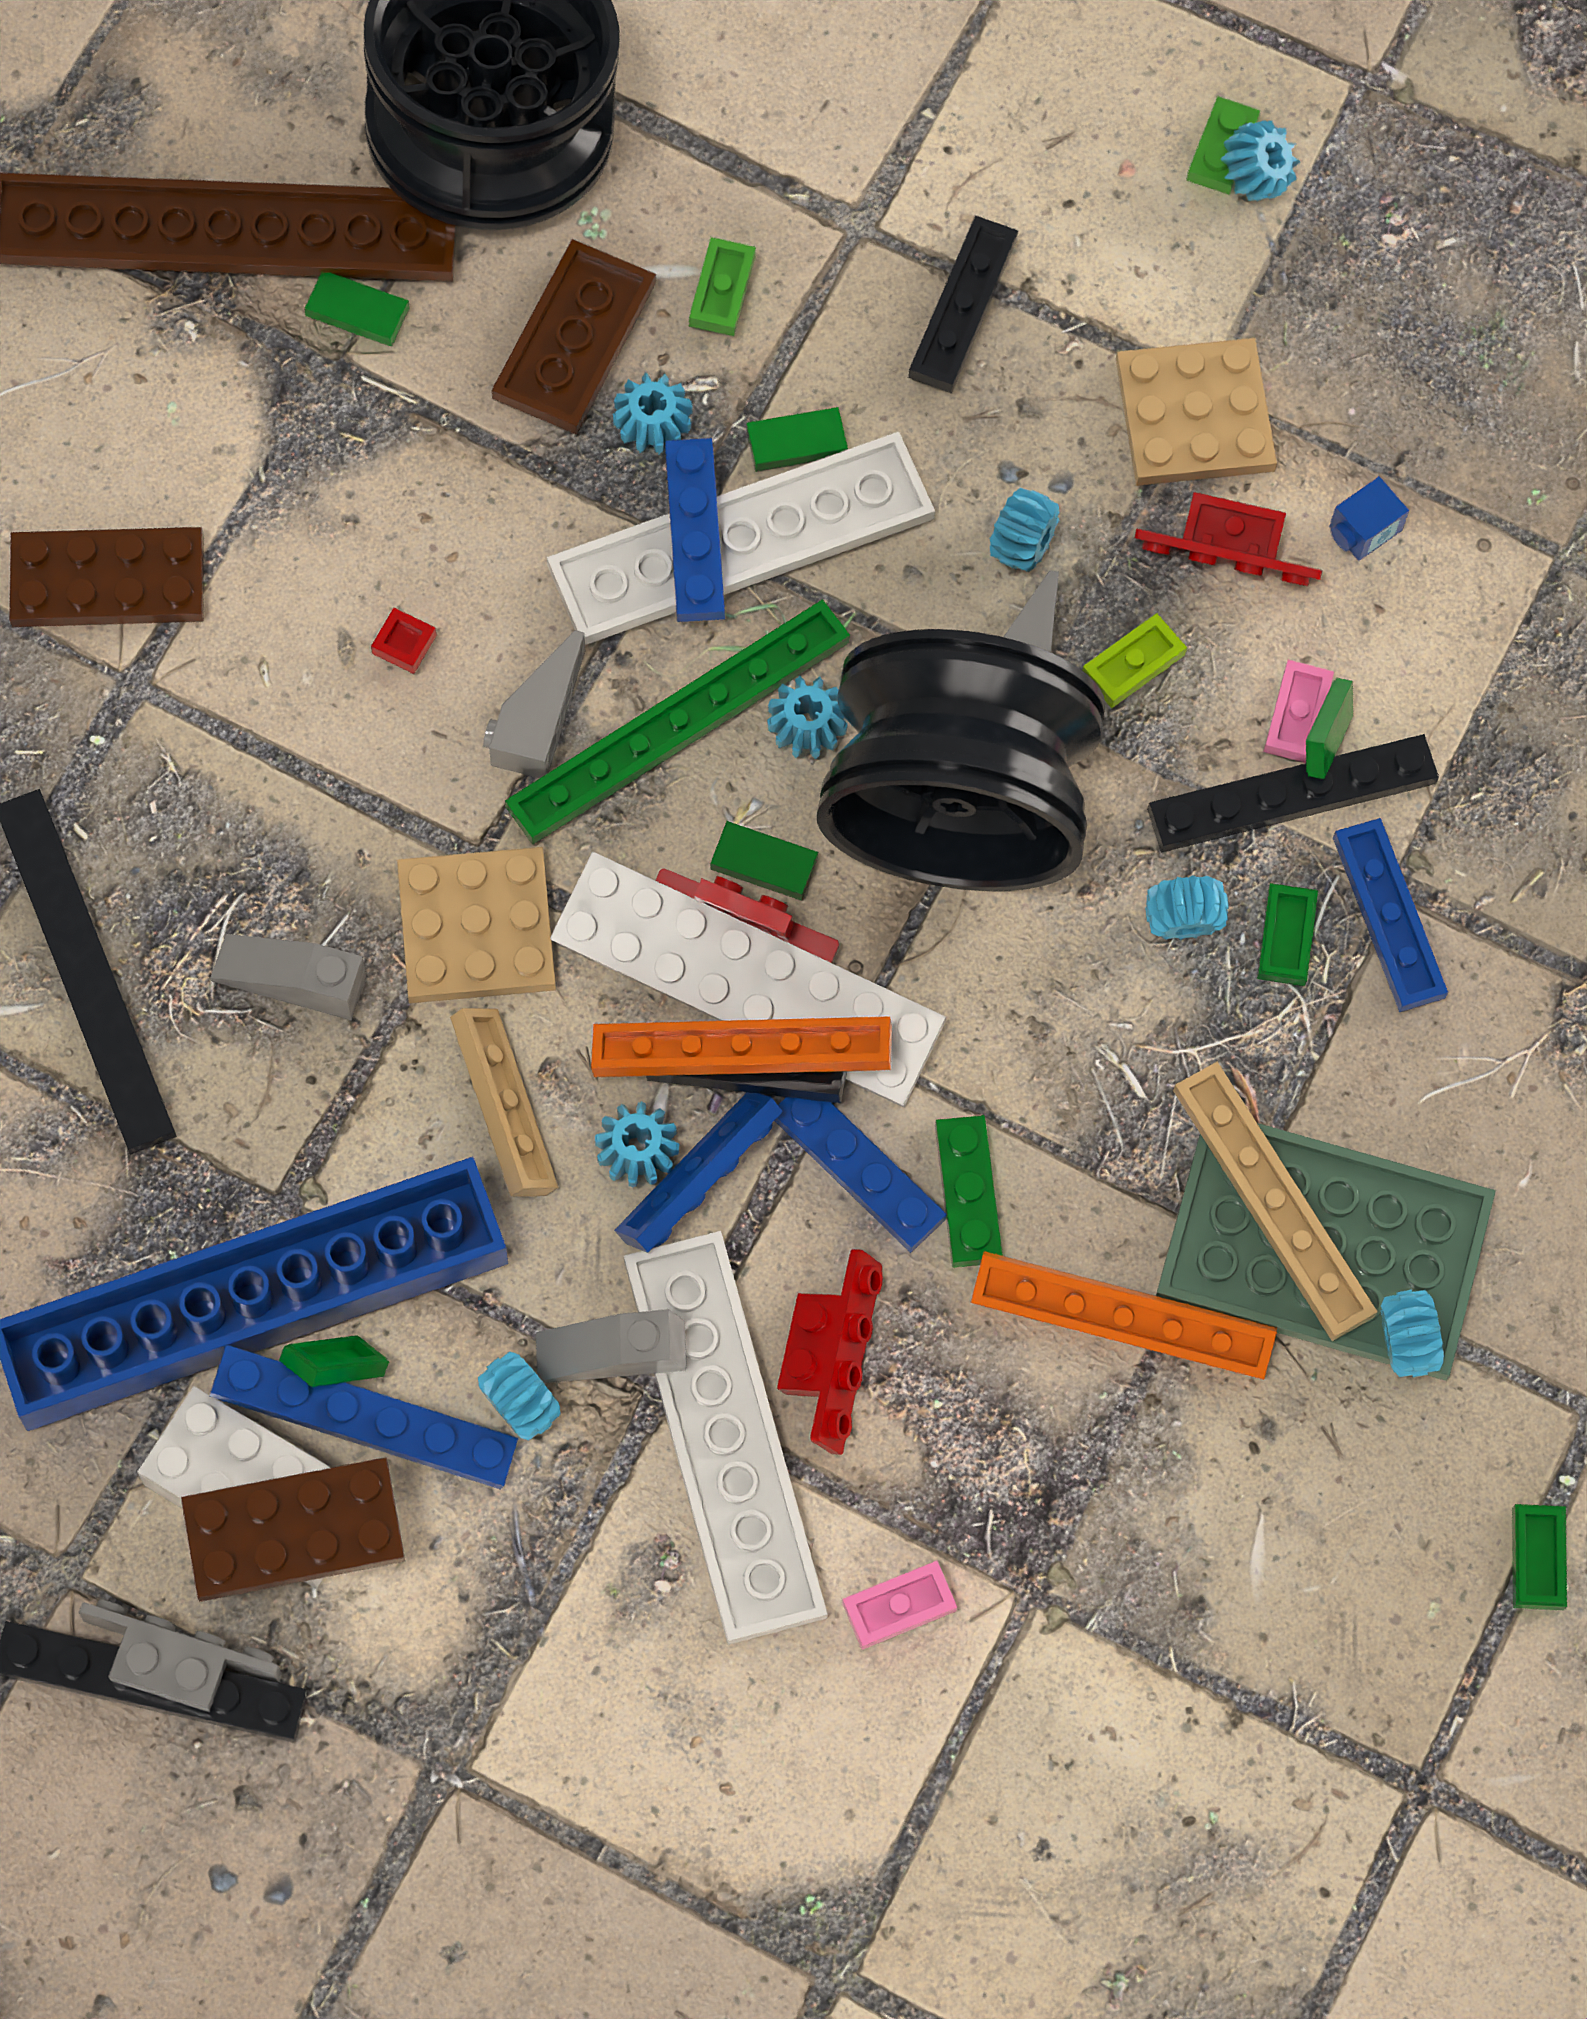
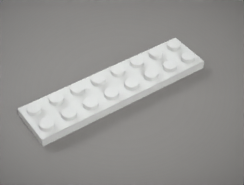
M899 431L717 496L724 595L933 520L935 516L934 507ZM670 514L547 557V566L574 630L584 632L585 645L676 613Z
M593 851L550 937L552 942L719 1021L890 1016L892 1023L891 1070L847 1071L846 1080L902 1107H905L946 1021V1016L711 906L696 901V899Z
M721 1231L655 1247L648 1253L640 1251L624 1255V1263L637 1311L669 1309L685 1321L686 1371L654 1374L727 1644L730 1645L827 1619V1610Z

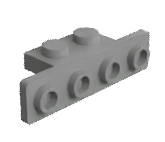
M98 1600L96 1606L82 1602L79 1614L84 1622L124 1635L109 1674L111 1681L210 1712L225 1668L277 1683L280 1681L282 1673L279 1666L272 1663L274 1657L262 1650L244 1647L243 1653L227 1649L223 1647L225 1641L215 1635L196 1631L194 1637L175 1632L176 1625L174 1623L151 1615H147L145 1622L126 1616V1608L106 1600Z

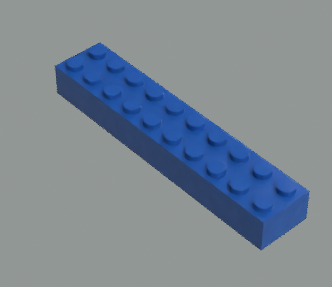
M470 1157L0 1319V1361L18 1417L28 1432L215 1367L220 1363L226 1344L255 1353L508 1265L507 1249L474 1157Z

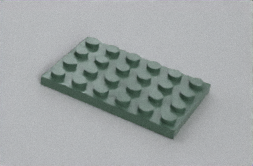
M1257 1123L1377 1310V1314L1373 1319L1332 1341L1201 1134L1199 1135L1156 1296L1277 1328V1333L1390 1365L1382 1327L1381 1304L1383 1299L1387 1296L1397 1295L1396 1292L1412 1290V1292L1425 1290L1434 1300L1444 1353L1441 1369L1428 1372L1427 1376L1445 1381L1448 1380L1496 1190Z

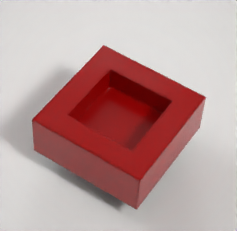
M393 608L373 641L371 652L373 655L414 674L437 636L436 627L399 609Z

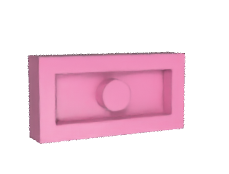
M1287 660L1263 752L1306 763V739L1329 692L1334 671Z
M938 1561L842 1599L843 1607L862 1650L957 1611V1605Z

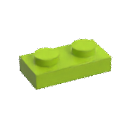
M1156 613L1085 664L1082 671L1099 686L1104 695L1105 702L1112 709L1185 656L1187 647Z

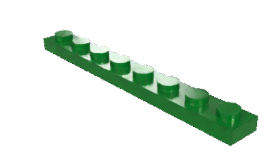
M823 599L506 799V809L532 845L769 695L782 684H786L850 643V634Z

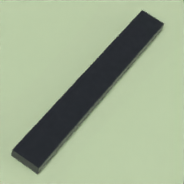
M37 789L0 803L1 826L129 1154H134L177 1137L41 790Z

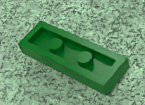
M985 1115L938 1119L935 1121V1132L945 1213L947 1214L946 1223L952 1268L977 1266L981 1264L984 1251L1003 1256Z

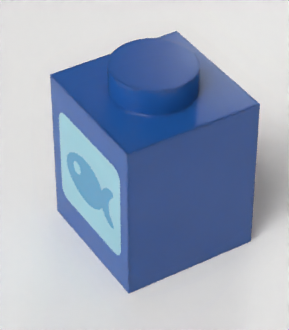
M1378 476L1335 507L1329 528L1336 544L1342 550L1350 551L1360 561L1403 530L1409 509L1382 478Z

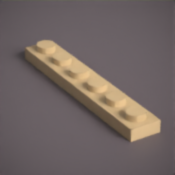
M1218 1061L1175 1084L1173 1092L1330 1339L1334 1341L1373 1319L1377 1314L1374 1305Z

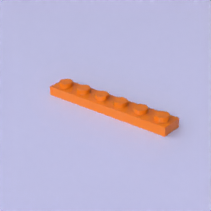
M890 1016L593 1024L591 1070L594 1077L891 1070L892 1023Z
M984 1251L971 1299L973 1304L1263 1380L1277 1334V1328L986 1251Z

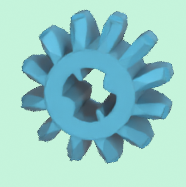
M1272 120L1244 124L1238 130H1235L1234 135L1224 142L1228 153L1220 160L1228 165L1229 172L1225 179L1235 181V194H1246L1249 201H1260L1266 198L1272 199L1282 195V192L1287 191V186L1297 180L1293 169L1300 161L1292 154V149L1296 143L1287 142L1286 128H1275Z
M646 372L642 376L641 385L629 379L627 380L625 393L617 394L614 399V407L617 410L613 414V424L616 428L621 429L620 436L624 444L636 440V449L640 454L646 449L647 445H654V450L660 455L663 452V443L665 441L681 440L680 434L690 431L691 419L688 416L692 414V402L690 399L684 398L685 389L681 383L669 387V378L666 374H663L658 382H651V377Z
M1023 488L1016 490L1007 499L1003 510H1000L999 518L994 524L995 528L990 537V555L1000 560V563L1016 570L1021 569L1029 572L1034 569L1036 564L1041 562L1046 549H1049L1051 539L1055 535L1054 531L1059 522V504L1051 501L1048 496L1034 490L1029 491Z
M799 675L795 680V690L784 684L778 688L779 699H771L768 704V712L772 717L767 720V728L772 733H778L776 745L779 748L793 744L792 755L795 758L802 754L803 749H809L810 754L815 760L820 756V745L834 751L838 743L836 736H844L848 725L843 720L845 717L838 705L839 690L837 686L823 691V680L820 676L813 682V686H806L805 680ZM802 714H809L813 721H806V717Z
M1192 875L1185 878L1177 877L1174 880H1163L1158 885H1153L1147 890L1146 918L1150 924L1151 933L1166 940L1178 938L1179 940L1191 937L1197 938L1201 935H1211L1226 926V921L1228 920L1227 909L1229 908L1227 893L1224 892L1223 882L1209 876L1196 877Z
M642 1101L638 1102L636 1113L633 1114L629 1113L625 1105L620 1104L617 1107L619 1120L605 1116L602 1119V1127L606 1132L595 1135V1146L603 1149L597 1155V1161L600 1166L612 1165L609 1177L613 1181L620 1179L624 1173H627L628 1185L632 1188L637 1186L639 1175H644L650 1185H654L657 1183L655 1168L662 1172L670 1173L673 1169V1163L669 1157L679 1154V1143L671 1140L677 1134V1127L674 1123L662 1124L665 1112L661 1108L648 1116L646 1115V1104ZM637 1138L640 1144H645V1149L637 1151L634 1145H629V1140Z
M1412 1290L1396 1292L1397 1295L1384 1297L1381 1304L1382 1327L1387 1354L1393 1371L1399 1377L1412 1375V1378L1428 1375V1372L1439 1371L1443 1364L1444 1353L1434 1300L1425 1290L1412 1292Z
M508 1352L502 1358L495 1359L486 1367L487 1370L478 1377L480 1390L506 1423L522 1439L530 1440L538 1433L542 1434L561 1415L559 1402L534 1370L517 1353Z

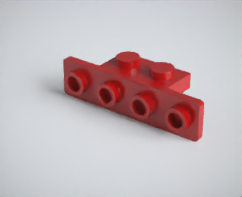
M1193 492L1183 538L1136 528L1134 536L1136 539L1143 540L1142 549L1166 555L1170 554L1171 546L1190 550L1188 560L1215 566L1217 557L1236 561L1234 570L1262 576L1264 567L1282 571L1281 581L1309 586L1310 578L1321 580L1323 571L1322 569L1276 559L1286 512Z
M663 868L659 871L655 880L830 963H833L839 949L838 940L795 923L793 916L786 913L789 906L766 895H761L759 902L741 895L743 887L723 877L716 876L714 883L701 878L699 883Z
M852 1249L850 1251L841 1295L797 1294L777 1389L786 1395L819 1397L810 1439L827 1452L836 1455L843 1454L846 1439L851 1433V1414L856 1391L862 1382L861 1367L866 1343L872 1335V1315L875 1301L883 1284L882 1264L862 1249Z

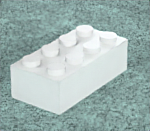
M193 1386L137 1473L145 1487L183 1509L182 1496L331 1467ZM323 1578L304 1582L317 1589Z

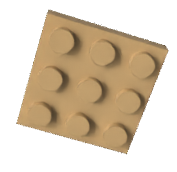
M1255 338L1117 351L1116 366L1136 486L1275 472L1277 460Z
M543 847L397 859L409 1004L556 990Z

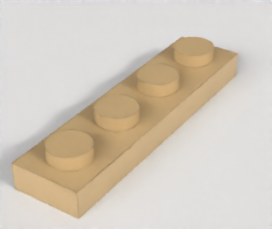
M462 1008L453 1014L450 1019L510 1196H547L559 1187L498 1009Z

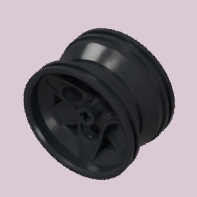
M920 629L885 634L863 642L854 648L844 660L838 691L840 711L858 734L835 756L831 762L829 772L823 779L816 815L819 829L831 844L851 858L882 872L919 883L972 891H1013L1041 887L1060 881L1073 873L1080 865L1087 830L1084 798L1069 767L1087 758L1099 745L1106 703L1104 695L1095 681L1074 664L1036 646L1001 636L963 630Z

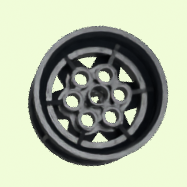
M369 0L364 18V59L367 71L365 134L370 156L384 181L399 197L420 212L452 225L480 230L514 229L533 225L552 218L577 203L589 192L602 175L612 150L616 74L620 44L618 18L612 0ZM408 73L415 76L422 84L405 86Z

